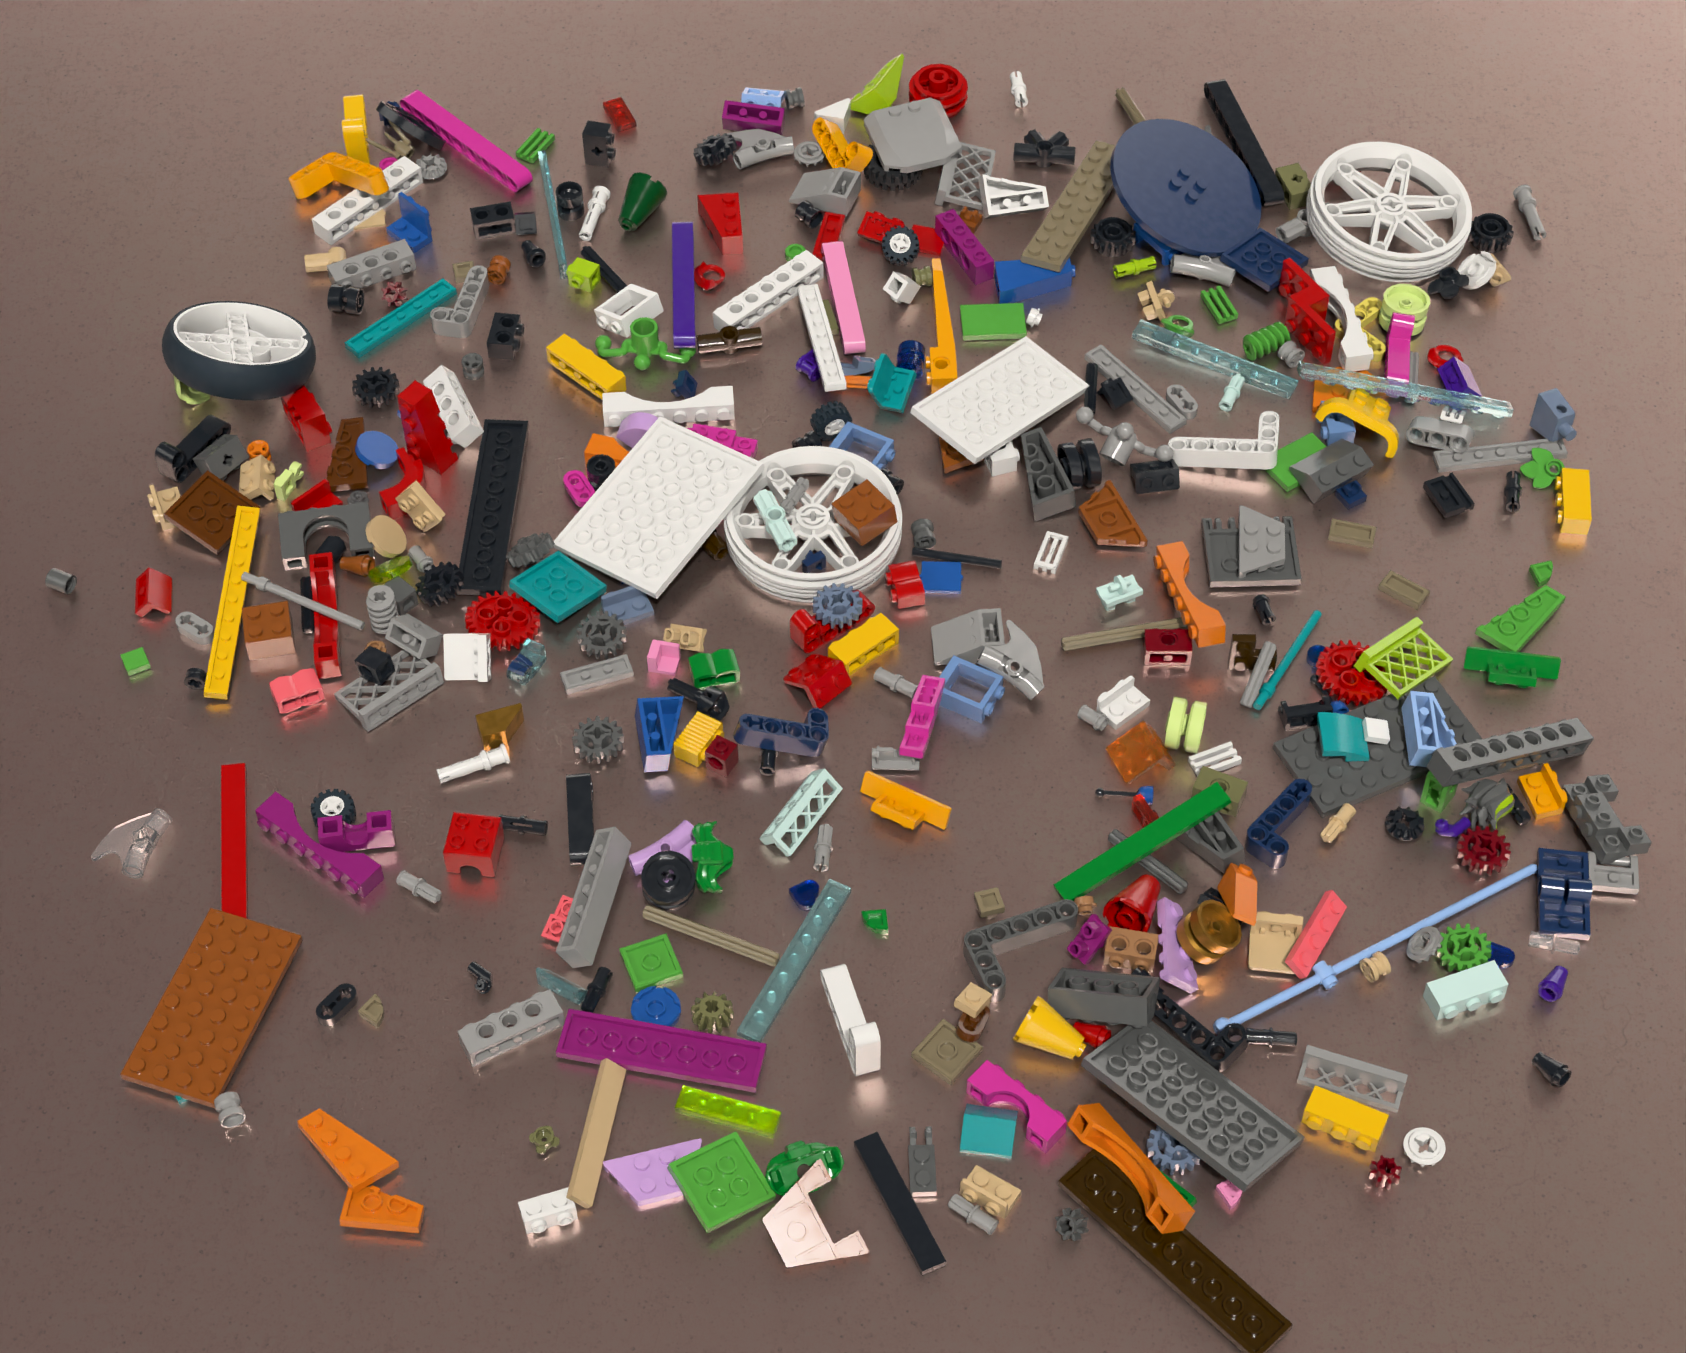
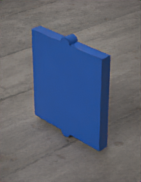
M922 561V570L919 576L925 593L961 594V581H963L961 562Z

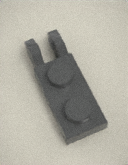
M931 1126L926 1127L924 1130L926 1145H916L917 1131L915 1127H909L910 1145H908L910 1194L912 1197L937 1196L935 1148L932 1145Z

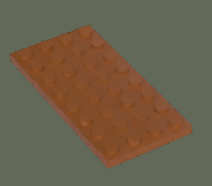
M210 908L120 1073L122 1079L215 1108V1098L223 1094L303 941L302 936Z

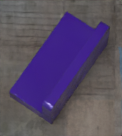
M1455 356L1437 369L1451 400L1455 403L1469 393L1478 399L1482 397L1469 366Z

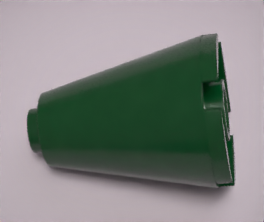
M634 173L629 179L618 218L621 228L626 231H635L666 199L667 190L664 185L658 180L656 183L650 180L652 176L648 174Z

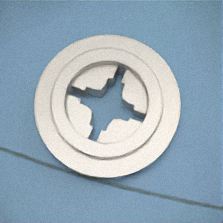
M1425 1127L1409 1131L1402 1145L1404 1147V1155L1411 1159V1163H1419L1421 1167L1425 1165L1433 1167L1438 1161L1442 1160L1446 1150L1443 1138L1436 1131ZM1430 1142L1428 1151L1424 1150L1419 1153V1147Z

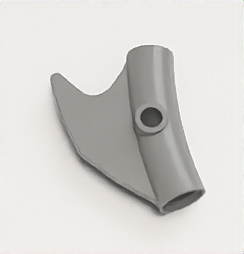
M762 129L727 133V135L731 134L735 141L742 143L739 150L732 155L733 161L739 170L762 161L794 154L792 136L785 137Z
M1187 253L1181 255L1173 254L1170 264L1171 273L1193 276L1201 280L1206 279L1230 287L1236 269L1225 266L1220 261L1221 256H1195Z
M1007 620L1006 626L1009 631L1010 641L1000 646L985 645L977 664L1003 676L1005 680L1015 686L1031 701L1045 687L1037 647L1011 620ZM1011 666H1014L1016 668V671H1013L1011 669Z

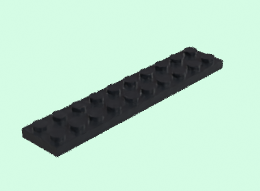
M485 419L484 432L481 438L459 569L464 575V578H462L464 584L459 586L461 592H456L457 595L486 596V593H489L491 596H494L495 591L502 595L507 565L506 555H508L507 552H509L528 436V421Z

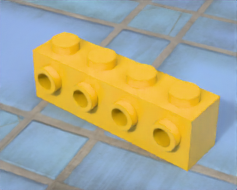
M564 333L546 347L547 359L551 365L601 400H603L602 393L626 391V377L624 373L609 365L606 360L596 356L592 350L583 347L576 339Z

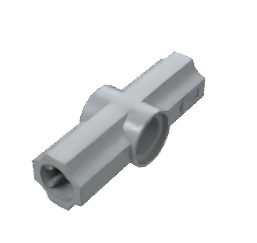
M1307 209L1300 210L1296 218L1276 228L1275 233L1278 239L1288 243L1299 236L1308 237L1312 235L1307 221Z

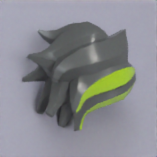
M1504 778L1498 783L1490 779L1479 780L1470 787L1461 789L1470 795L1465 800L1466 806L1459 815L1471 812V828H1475L1476 822L1479 820L1483 830L1490 823L1493 829L1496 830L1497 821L1511 812L1514 807V797L1509 792Z

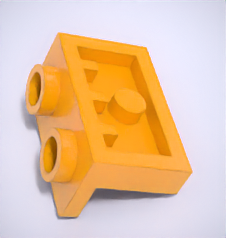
M1544 763L1539 772L1518 776L1517 784L1535 820L1563 813L1567 803V794L1564 789H1561L1557 774L1554 770H1551L1548 763Z

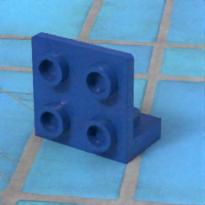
M400 192L398 193L402 217L386 227V231L396 241L405 239L414 254L433 241L432 228L429 222L430 215L424 206L421 207L412 197Z

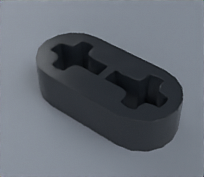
M347 983L339 985L316 1007V1015L321 1025L332 1026L336 1024L356 1005L358 996L353 985ZM344 994V995L347 996V995L350 994L351 997H350V998H347V997L342 998L341 995ZM325 1011L328 1013L332 1011L333 1014L331 1016L329 1014L324 1016L323 1013Z

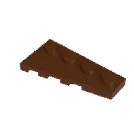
M363 417L341 419L335 449H333L331 455V464L327 469L326 479L329 481L331 492L368 488L367 465L358 458L355 452L356 441L365 432Z

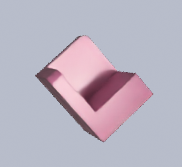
M653 639L647 655L648 672L676 675L681 659L680 645L678 643Z

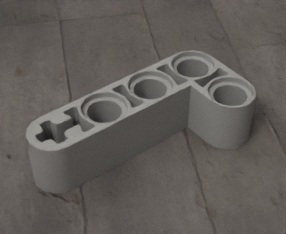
M477 265L470 268L454 309L437 307L431 311L432 329L435 334L454 338H467L471 335L489 290L488 272L484 266Z

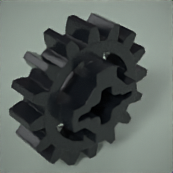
M719 133L716 136H708L707 140L703 139V143L697 144L693 155L699 165L703 164V166L710 164L712 166L714 163L720 164L723 160H727V156H732L733 151L737 150V144L731 134L727 135V133L720 135Z
M371 367V371L367 372L364 369L363 375H356L357 380L352 381V391L356 401H361L362 406L368 403L369 408H372L374 404H377L378 408H380L381 403L389 405V399L396 400L395 395L399 394L400 385L396 374H391L390 369L383 371L382 367H379L378 370Z
M448 561L444 565L443 562H440L437 567L433 564L429 571L425 569V575L418 577L421 582L415 585L417 587L416 593L424 604L427 603L432 607L435 603L439 607L441 602L444 601L447 604L448 599H455V592H461L459 586L464 584L462 580L464 575L456 564L452 565Z

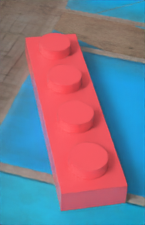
M1333 890L1325 891L1285 960V963L1299 979L1307 978L1347 908Z

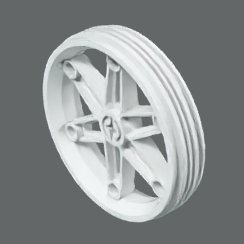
M1362 142L1346 146L1334 152L1316 171L1306 199V214L1310 230L1324 251L1348 269L1383 281L1413 282L1428 279L1439 274L1442 269L1449 267L1460 255L1471 230V202L1463 184L1454 173L1428 154L1396 143ZM1358 171H1382L1390 173L1383 188ZM1333 180L1354 201L1325 205V188ZM1409 180L1426 188L1435 196L1406 195ZM1394 181L1400 182L1398 195L1389 193ZM1452 217L1453 235L1445 243L1424 222ZM1341 226L1371 227L1369 244L1355 238ZM1379 228L1388 230L1384 242L1377 241ZM1393 235L1422 253H1397L1387 250Z
M823 446L786 449L761 459L759 462L763 463L765 469L724 518L725 542L729 554L744 577L756 587L771 595L797 602L813 603V597H817V591L823 592V586L825 585L832 588V583H835L837 587H840L842 583H844L845 588L853 586V591L866 589L887 571L888 565H891L899 549L902 537L901 504L893 485L886 475L863 457L845 450ZM801 476L830 477L813 497L803 492L804 494L799 500L803 506L799 510L794 507L791 513H785L788 523H792L790 527L796 538H800L805 542L791 560L787 559L791 550L786 552L779 550L772 564H768L758 558L747 546L744 539H773V537L766 531L765 526H759L765 525L760 513H743L750 500L758 491L769 487L781 504L786 499L784 491L786 489L790 491L793 485H796L792 478ZM868 479L895 505L898 522L882 532L884 535L876 549L859 562L843 538L850 537V535L838 523L834 524L836 521L832 505L826 508L821 504L835 487L839 491L833 502L849 492L853 484L859 485ZM827 537L832 539L843 555L842 558H839L823 542ZM814 549L817 552L821 550L826 556V561L836 570L825 573L795 572L802 564V560L805 559L807 553Z

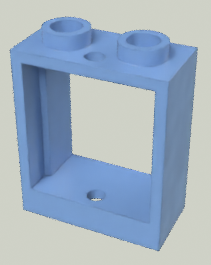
M848 421L829 446L847 451L855 441L877 450L879 453L872 461V464L880 470L885 468L888 462H892L896 454L893 439Z
M954 655L939 676L940 678H945L939 706L981 724L986 716L989 717L992 714L995 706L994 703L997 699L1000 700L1005 692L1003 676ZM959 676L989 688L980 703L950 691Z

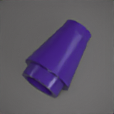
M1555 966L1539 983L1538 992L1544 1000L1554 1002L1562 997L1568 976L1567 969L1562 966Z

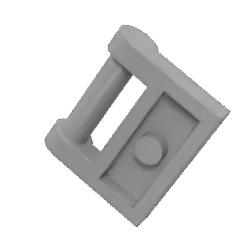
M1587 851L1589 880H1592V890L1638 894V856L1629 855V857H1623L1613 863L1605 864L1628 867L1624 868L1596 865L1601 863L1595 853Z

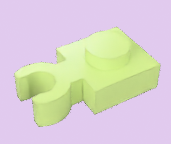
M294 461L290 465L289 470L285 469L275 479L274 488L277 499L285 502L296 488V481L304 475V471L300 470L302 467L301 463Z

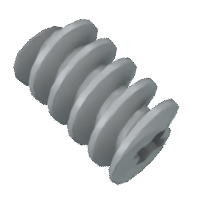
M377 585L369 589L366 604L372 630L378 634H386L391 618L397 617L398 611L393 590L386 585Z

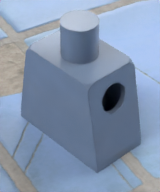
M1555 388L1539 393L1530 426L1552 442L1563 438L1571 441L1577 435V431L1572 427L1575 411L1560 391Z

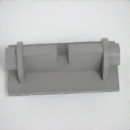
M879 746L872 748V769L919 770L920 758L899 755V748Z

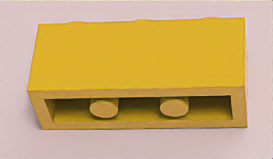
M1562 468L1560 477L1556 476L1555 490H1558L1555 506L1559 507L1556 514V523L1560 524V533L1587 535L1592 521L1589 470Z
M879 613L875 617L869 618L860 627L852 629L840 640L831 643L828 647V657L841 660L850 676L899 643V629L886 616Z
M1315 1085L1304 1109L1301 1123L1306 1124L1313 1130H1321L1331 1134L1335 1139L1353 1143L1362 1150L1375 1152L1385 1130L1389 1115Z

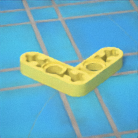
M1369 297L1355 306V315L1363 318L1360 320L1362 332L1366 333L1367 344L1373 349L1374 354L1371 361L1379 362L1384 359L1386 346L1364 330L1363 327L1379 317L1382 301L1375 297ZM1337 319L1334 330L1336 331V336L1342 340L1345 334L1342 324Z

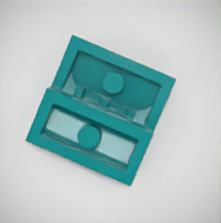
M1318 712L1317 722L1322 756H1344L1345 762L1369 761L1368 745L1363 732V719L1340 713Z

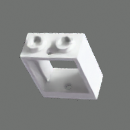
M629 284L594 311L597 317V324L602 329L627 338L631 335L630 325L634 320L642 317L653 319L664 310L658 293ZM632 306H634L631 310H629L628 312H626L624 315L620 316V315H621L622 313H624L626 310H628L629 308H631Z

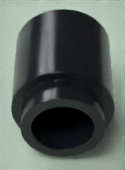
M328 536L315 554L332 552L334 564H336L346 551V546L340 537Z

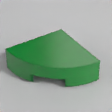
M886 909L861 911L862 920L867 928L875 933L888 935Z

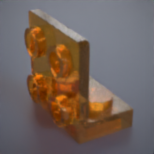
M1144 720L1106 747L1127 784L1132 783L1155 765H1162L1168 771L1176 766L1156 730Z

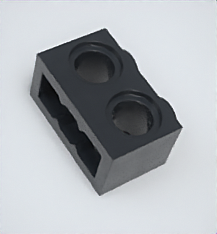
M511 201L470 208L476 240L516 233Z
M495 312L487 339L489 358L514 360L516 352L520 350V336L524 335L525 329L519 314Z

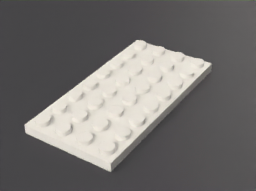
M1025 336L912 406L910 413L972 463L976 464L1083 395L1089 385Z

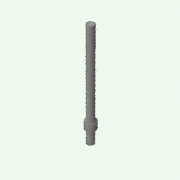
M244 572L241 576V580L255 585L258 590L274 593L360 631L365 626V622L273 584L268 578L263 576L257 577L248 572Z

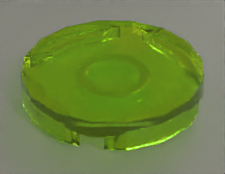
M409 556L394 558L371 569L368 572V576L371 582L379 583L383 581L382 577L392 579L407 572L413 563Z

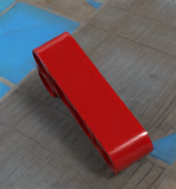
M855 590L859 591V598L863 600L862 614H859L858 621L852 619L851 626L844 623L843 628H840L839 624H836L834 628H831V623L822 625V619L816 620V614L811 616L805 609H800L790 618V637L806 654L811 653L870 617L875 610V605L860 590Z

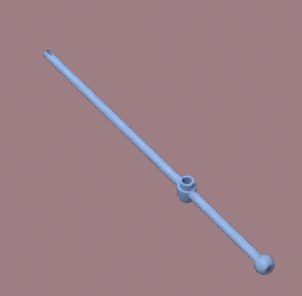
M1530 864L1333 966L1327 965L1324 960L1318 962L1312 967L1315 975L1229 1019L1225 1017L1218 1018L1213 1024L1215 1033L1218 1035L1231 1023L1242 1024L1318 984L1323 985L1326 990L1334 987L1338 983L1335 976L1359 964L1362 959L1370 958L1373 953L1377 951L1382 952L1406 940L1418 930L1433 926L1536 873L1538 866Z

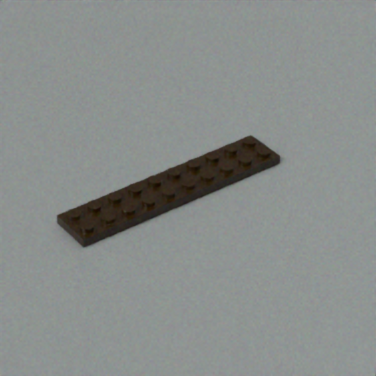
M1095 1149L1058 1180V1186L1243 1353H1267L1292 1329L1293 1324L1187 1229L1184 1228L1183 1231L1161 1234L1146 1216L1143 1200L1131 1180Z

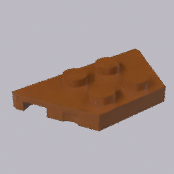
M1111 480L1106 481L1104 488L1092 494L1091 498L1079 507L1078 513L1097 545L1147 546V538Z

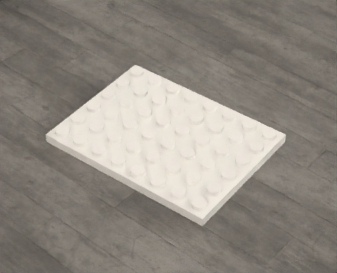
M659 417L554 540L555 544L553 546L555 549L658 599L759 477L765 467L762 462L663 417Z

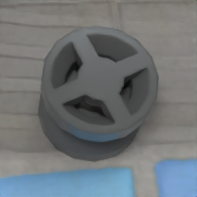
M801 87L796 88L794 91L784 90V98L788 110L793 109L795 106H805Z
M469 353L463 356L461 363L464 377L469 380H477L483 377L482 356L477 353Z

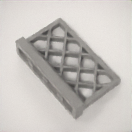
M960 142L962 150L968 151L969 154L963 156L962 153L960 155L956 153L951 157L950 162L943 165L935 204L942 206L943 202L946 201L983 211L980 188L978 189L974 185L981 176L977 169L983 168L986 171L983 175L991 177L996 151ZM980 155L989 156L990 159L983 161ZM974 158L978 163L971 165L968 160ZM963 163L967 168L961 170L957 164ZM971 172L975 177L969 179L965 174ZM960 177L964 182L958 184L954 178ZM968 186L972 191L966 193L962 188ZM957 191L961 196H952L950 193ZM977 196L981 202L973 201L971 197Z
M403 649L391 657L395 668L394 674L387 679L392 680L391 685L380 686L375 684V686H364L369 680L359 677L334 693V695L346 709L361 721L363 728L369 732L442 685L444 680L440 667L435 662L431 664L425 658L418 659ZM409 655L413 657L412 662H402ZM400 668H411L410 673H399ZM416 668H424L418 673H415ZM397 680H405L399 685H396ZM378 692H386L385 694L377 698ZM350 693H357L355 698H345ZM362 693H372L371 698H361ZM359 705H366L362 709L358 710Z

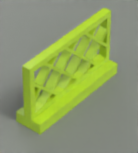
M1415 617L1366 649L1354 667L1359 672L1366 669L1391 694L1399 699L1448 666L1453 661V658L1420 628L1423 622L1418 617ZM1418 637L1425 644V646L1416 644L1415 638ZM1403 648L1411 649L1412 654L1403 653ZM1417 651L1426 653L1427 658L1418 656ZM1432 654L1437 655L1443 661L1433 660ZM1389 656L1398 658L1399 663L1391 662ZM1404 660L1412 661L1414 667L1405 665ZM1419 663L1428 665L1429 670L1421 669ZM1375 665L1385 667V672L1378 670ZM1391 669L1400 670L1401 676L1392 674ZM1406 672L1415 674L1416 679L1408 678ZM1393 681L1402 683V689L1400 690L1396 687Z

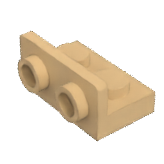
M149 485L151 494H147L150 506L156 507L155 510H152L155 522L161 523L163 531L175 528L176 526L164 519V513L181 497L178 487L156 492L154 485Z
M978 1165L974 1167L967 1179L963 1178L960 1182V1194L970 1203L981 1205L989 1214L1000 1216L1003 1219L1007 1217L1021 1196L1020 1189Z

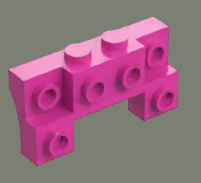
M693 424L692 428H701L702 436L753 459L756 457L758 440L736 436V430Z

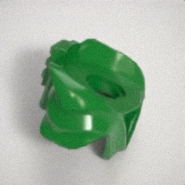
M717 821L704 824L698 823L692 829V835L697 844L691 846L692 861L698 862L695 875L696 885L702 893L708 891L710 893L722 894L723 889L716 879L733 864V848L713 836L712 830L717 825Z
M797 1141L786 1145L784 1152L770 1160L765 1178L776 1194L784 1196L800 1179L797 1175V1169L800 1165L806 1164L811 1167L817 1160L821 1159L831 1179H834L841 1172L844 1160L837 1146L831 1147L819 1142L805 1144L803 1141ZM823 1185L820 1186V1187H818V1188H816L815 1190H813V1191H811V1192H809V1193H812V1192H815V1191L819 1190L820 1188L823 1187Z

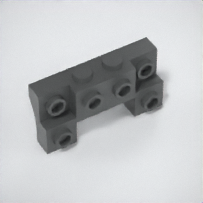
M1609 774L1587 776L1585 783L1562 786V789L1567 794L1565 806L1601 864L1613 863L1629 855L1645 854L1648 852L1652 842L1642 826L1624 827L1608 803L1615 801L1619 792Z

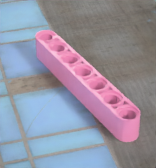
M843 241L822 243L823 262L844 355L866 352L865 338Z

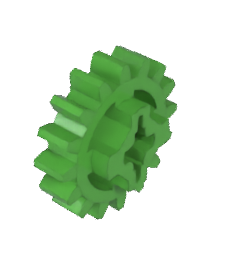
M1457 923L1455 930L1448 926L1446 934L1440 933L1443 940L1440 943L1441 948L1437 949L1436 956L1441 958V966L1448 964V972L1454 969L1460 972L1487 963L1488 958H1491V941H1487L1486 933L1479 934V927L1472 930L1468 923L1465 928H1461L1460 924Z

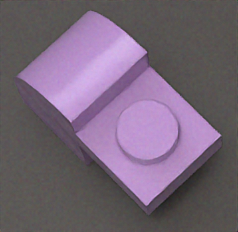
M644 412L630 414L621 421L616 438L633 448L658 417Z

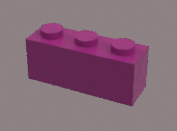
M725 100L722 114L723 129L732 131L762 129L783 135L785 124L784 108Z

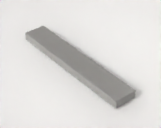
M1099 345L1085 354V360L1088 363H1096L1098 371L1105 378L1115 380L1121 377L1133 398L1132 401L1169 434L1186 425L1187 419L1103 345Z
M1548 439L1468 447L1463 453L1447 450L1433 451L1432 457L1438 473L1528 463L1533 461L1532 448L1546 449L1552 453L1554 459H1565L1568 452L1562 439L1554 442Z

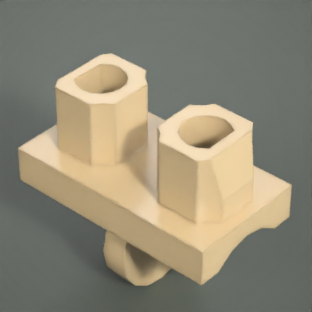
M1150 281L1146 283L1148 289L1137 294L1142 306L1153 302V304L1143 308L1147 321L1159 317L1161 322L1162 319L1166 318L1162 306L1169 308L1175 296L1172 291L1161 289L1160 293L1157 294L1153 282Z
M671 624L670 628H665L663 640L678 643L680 649L704 652L703 643L707 629Z

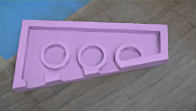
M1164 897L1157 901L1158 926L1162 929V934L1158 935L1159 944L1163 946V952L1159 954V962L1164 964V969L1160 971V978L1191 994L1199 990L1196 980L1197 973L1194 969L1192 958L1182 949L1176 931L1178 922L1183 919V910L1178 903Z

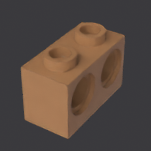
M1109 926L1112 932L1107 937L1103 964L1110 965L1113 968L1133 970L1140 967L1142 970L1146 969L1147 972L1153 973L1159 934Z

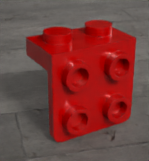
M820 654L809 655L802 664L789 670L788 674L783 678L786 684L805 689L813 708L819 709L852 684L841 660Z

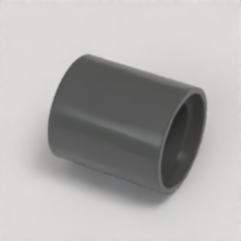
M52 568L45 580L47 587L65 594H71L77 583L75 575L57 568Z

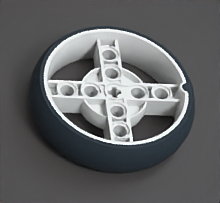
M213 301L187 307L170 320L162 338V353L165 363L178 380L200 392L227 399L268 400L291 394L306 383L313 372L316 362V348L313 338L300 321L277 309L248 302Z

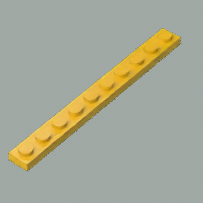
M237 506L204 687V697L228 700L242 620V608H244L248 582L241 580V576L244 572L250 573L260 518V508Z

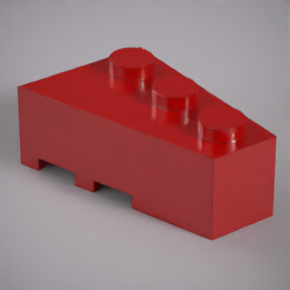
M739 193L697 195L698 213L700 217H703L706 227L711 231L713 239L722 255L743 254Z

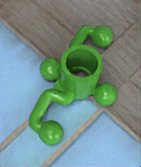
M647 317L638 318L631 323V338L625 339L621 344V348L610 349L612 341L606 335H600L595 340V346L601 357H621L627 353L637 354L634 359V365L641 371L649 368L651 364L649 357L652 355H659L660 358L666 361L685 364L696 353V348L679 349L681 355L667 352V344L659 341L656 321Z

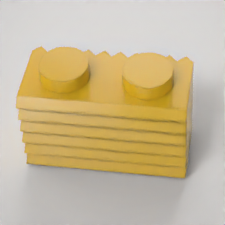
M697 711L686 728H684V731L674 741V756L680 760L682 759L684 762L687 761L688 764L691 763L699 767L705 761V750L717 735L724 738L723 722Z

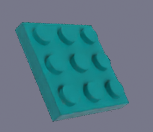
M559 550L511 579L509 587L557 623L606 593L607 589L606 584Z

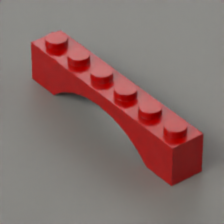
M332 552L309 555L313 601L338 611L336 568ZM314 611L315 635L313 649L318 679L340 677L342 674L339 621Z

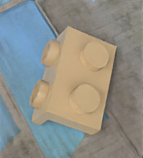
M262 455L241 464L239 492L250 500L261 494L268 500L274 499L276 471L274 464Z

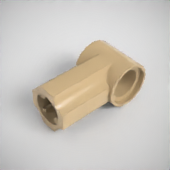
M333 247L329 249L328 253L304 255L306 273L327 271V265L347 259L346 251L341 247Z

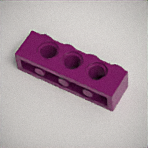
M951 209L935 215V232L975 286L994 279V259L956 211Z

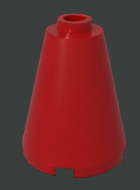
M1141 875L1111 898L1103 909V917L1105 918L1106 916L1109 922L1107 926L1148 932L1161 890L1159 881L1151 875Z

